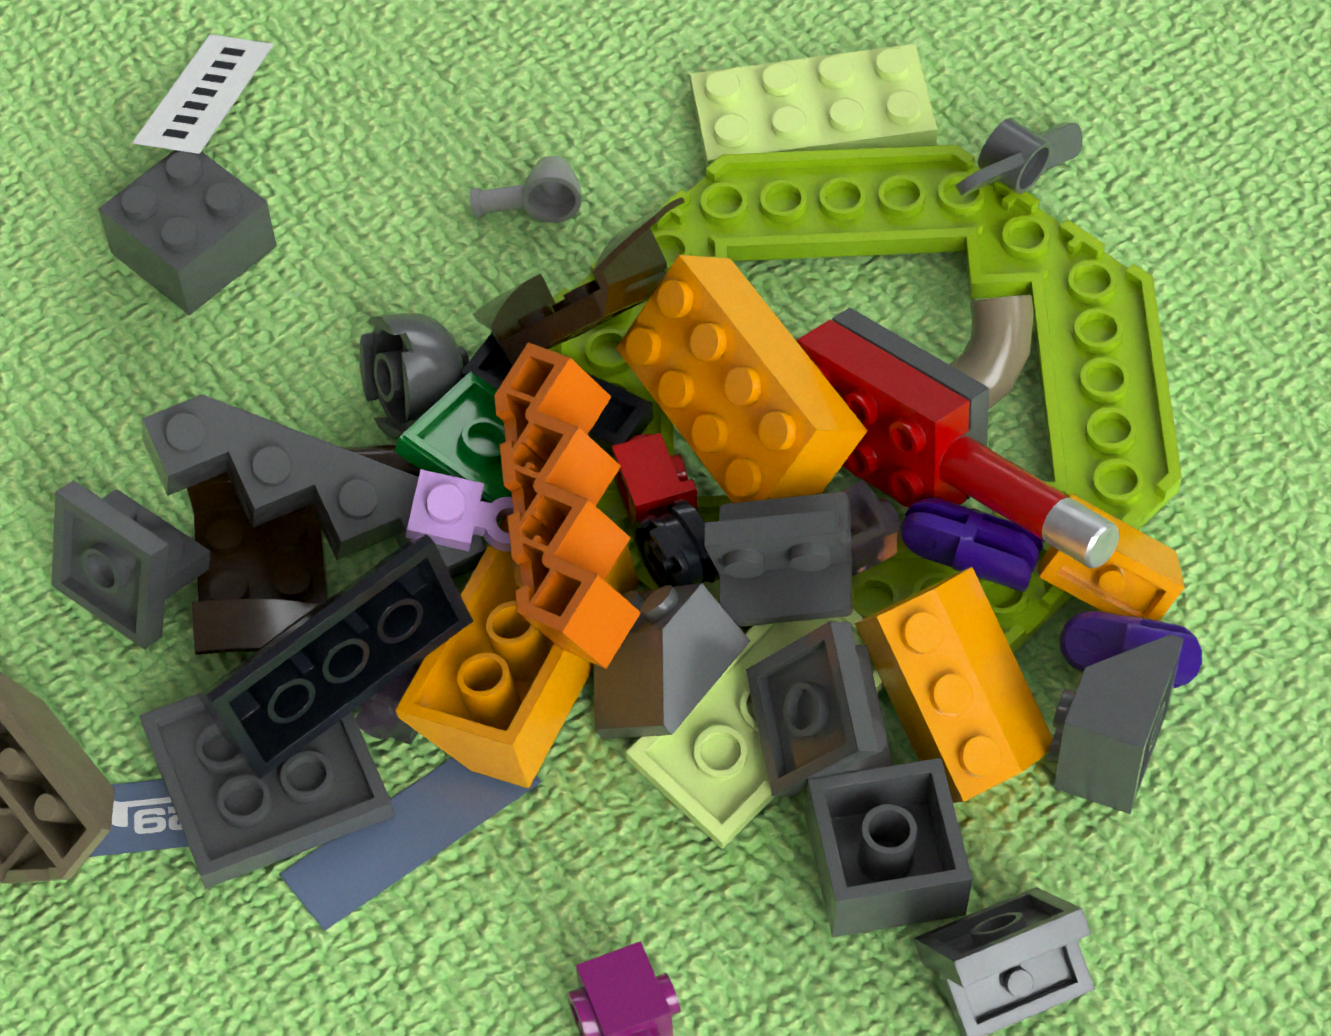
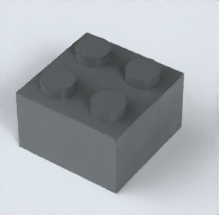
M174 150L98 208L111 253L189 316L277 246L267 201L202 151L200 154Z
M942 758L808 779L805 820L832 937L966 915L973 879Z

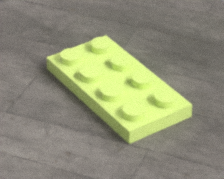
M916 44L690 73V88L706 168L722 154L937 145L938 129Z
M853 609L851 615L846 617L754 625L745 634L750 642L672 735L641 737L626 752L627 760L723 849L775 797L772 796L746 669L829 621L851 622L855 645H864L855 625V622L864 618ZM869 655L878 693L884 685Z

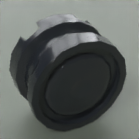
M679 498L668 506V513H664L659 517L648 514L635 521L632 525L633 537L639 555L658 588L666 585L676 587L698 584L705 581L714 583L720 579V575L705 548V522L696 509L686 500Z

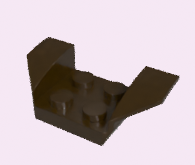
M683 197L664 205L622 229L611 239L598 258L592 272L595 280L563 295L564 300L555 303L542 274H539L481 306L473 316L479 323L493 332L497 343L512 365L516 362L527 343L550 349L572 340L649 300L666 275L665 270L667 269V261L650 227L667 212L685 203Z
M227 472L187 488L194 513L195 541L210 550L209 570L197 577L198 602H192L195 655L226 652H258L275 637L284 633L329 599L324 534L311 504L252 528Z

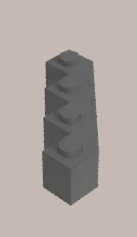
M203 394L142 418V441L167 496L227 472L252 528L311 504L336 561L394 536L399 547L411 540L405 537L419 478L417 476ZM475 534L472 536L469 551L435 544L452 579L475 570L486 551L480 536Z

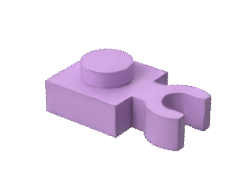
M420 469L405 538L413 539L427 534L437 545L469 551L472 536L475 534L484 536L491 547L499 551L511 552L509 533L502 531L498 527L497 520L513 514L512 497H502L492 503L480 501L484 483Z

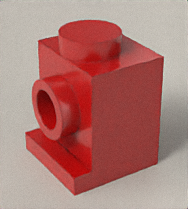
M661 432L653 435H637L625 443L612 446L613 459L621 466L614 480L631 526L635 521L648 514L659 517L664 513H668V506L679 498L686 500L698 512L695 483L693 479L688 480L687 471L680 454L669 455Z

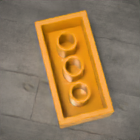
M678 255L616 348L732 503L821 494L868 431L730 258Z

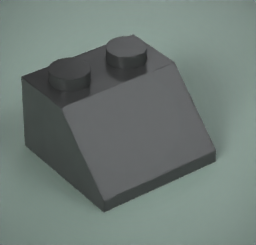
M702 583L676 587L666 585L659 589L646 591L630 590L622 595L641 614L607 669L594 664L595 731L602 739L672 735L750 642L749 638Z
M1170 634L1085 667L1076 692L1064 689L1054 716L1053 727L1057 729L1048 753V760L1058 763L1054 789L1128 814L1131 813L1170 706L1184 638Z

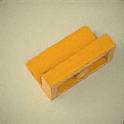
M1070 494L1069 497L1113 522L1118 527V545L1109 560L1097 568H1088L1051 546L1037 565L1039 577L1102 612L1160 621L1185 588L1177 553L1163 543L1081 498Z

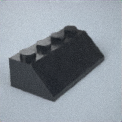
M425 534L411 539L391 555L382 559L369 571L330 597L317 609L284 633L275 637L269 644L232 671L223 675L217 682L197 696L221 734L257 777L261 779L472 623L473 619L434 541Z

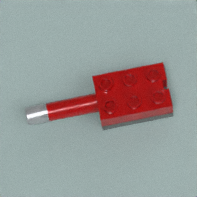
M852 308L846 309L833 317L832 320L826 321L796 340L868 430L842 465L854 476L865 480L908 508L915 501L924 498L943 499L958 505L966 502V499L973 498L1088 568H1097L1112 556L1119 540L1118 527L1113 522L987 447L989 387Z

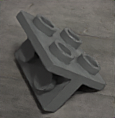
M845 492L723 504L719 509V521L705 523V548L720 575V605L738 627L851 615L853 611L850 500Z

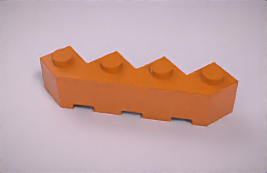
M527 343L494 395L496 415L504 422L506 442L500 444L504 486L511 491L513 514L507 516L511 556L519 564L522 588L515 590L517 612L562 650L607 669L641 614L636 607L605 581L631 539L596 507L621 467L588 436L611 396L570 357Z

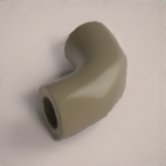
M1032 295L991 298L970 302L972 317L971 336L963 353L949 365L989 387V409L1011 392L1030 356L1034 316Z

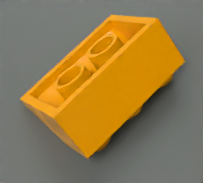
M973 567L956 573L855 622L856 628L864 645H867L871 660L918 760L942 758L953 803L965 802L1022 773L1049 752L1053 737Z

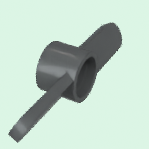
M1008 118L994 129L985 142L978 159V167L981 170L963 179L955 187L962 197L999 181L1016 193L1022 194L1036 183L1044 171L1078 156L1082 147L1081 128L1077 123L1063 122L1036 134L1013 118Z

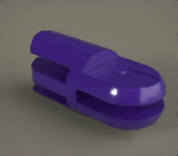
M924 498L915 501L906 511L905 518L900 526L903 542L910 551L918 556L952 567L960 572L973 567L978 578L1021 592H1025L1032 578L1031 574L1037 565L1039 554L1045 544V541L1008 519L938 498Z
M1086 611L1070 618L1064 625L1059 637L1060 651L1070 666L1081 672H1084L1085 667L1170 634L1184 638L1174 688L1189 684L1198 675L1202 665V649L1196 636L1187 628L1175 623L1099 611Z

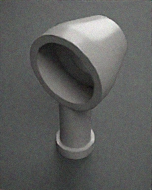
M547 156L538 161L526 178L524 185L487 190L472 188L470 190V202L475 218L484 217L485 213L525 208L537 220L558 223L570 219L578 212L581 206L582 192L580 182L570 163L559 156Z

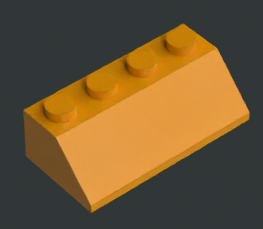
M505 516L499 528L509 533L508 518ZM628 544L605 579L621 595L630 590H635L639 583ZM488 545L461 593V597L473 622L424 658L395 711L398 718L470 771L529 789L587 681L594 664L562 650L517 612L515 590L522 588L519 564L512 559L511 552L499 551Z

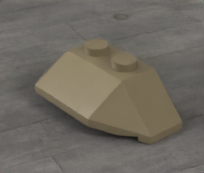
M0 672V881L4 884L70 880L111 830L115 789L46 703Z

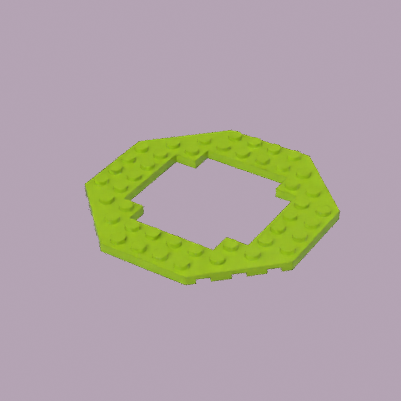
M934 145L722 154L706 168V176L689 191L679 190L659 207L661 208L680 197H683L685 203L667 212L650 227L667 261L666 273L678 255L748 261L965 251L970 299L1032 295L1033 325L1052 482L1046 483L1067 496L1073 494L1137 530H1140L1179 491L1182 474L1153 276L1134 263L1129 268L1104 252L1105 244L1070 220L1066 219L1061 223L1038 208L1039 199L1027 191L1018 194L1001 182L996 181L961 197L955 185L981 169L974 165L975 157L960 146ZM597 260L590 266L591 273L570 291L595 280L592 272ZM564 287L553 297L555 303L564 300L563 295L570 291ZM647 301L572 340L548 349L570 357L585 372L652 402L654 418L642 434L653 435L661 432L669 455H675L673 423L616 349ZM613 478L596 507L631 537L628 547L639 581L638 585L644 590L659 589L639 555L631 523ZM727 495L697 496L698 513L705 523L719 521L720 507L723 504L732 503ZM992 510V515L1005 518ZM903 541L851 543L853 609L860 616L866 618L960 571L918 556L910 551ZM1045 542L1039 554L1037 565L1051 547L1050 544ZM1037 565L1031 574L1032 578L1025 592L978 578L1013 654L1073 596L1041 579ZM720 579L714 583L703 582L702 584L720 604ZM754 625L741 626L739 628L746 634Z

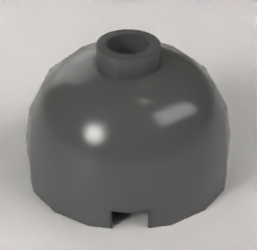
M398 313L370 317L367 323L374 326V330L372 333L361 335L360 372L363 390L367 401L379 399L387 417L374 418V420L388 437H400L462 379L461 371L469 362L467 352L462 346L457 345L452 334L436 319L420 313Z

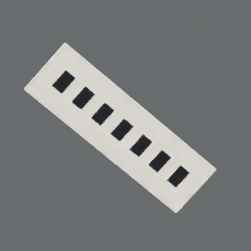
M210 34L132 144L200 154L274 44Z

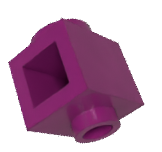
M641 941L576 965L578 988L567 992V998L580 1036H673L672 1015L680 1012L675 989L667 973L655 975Z

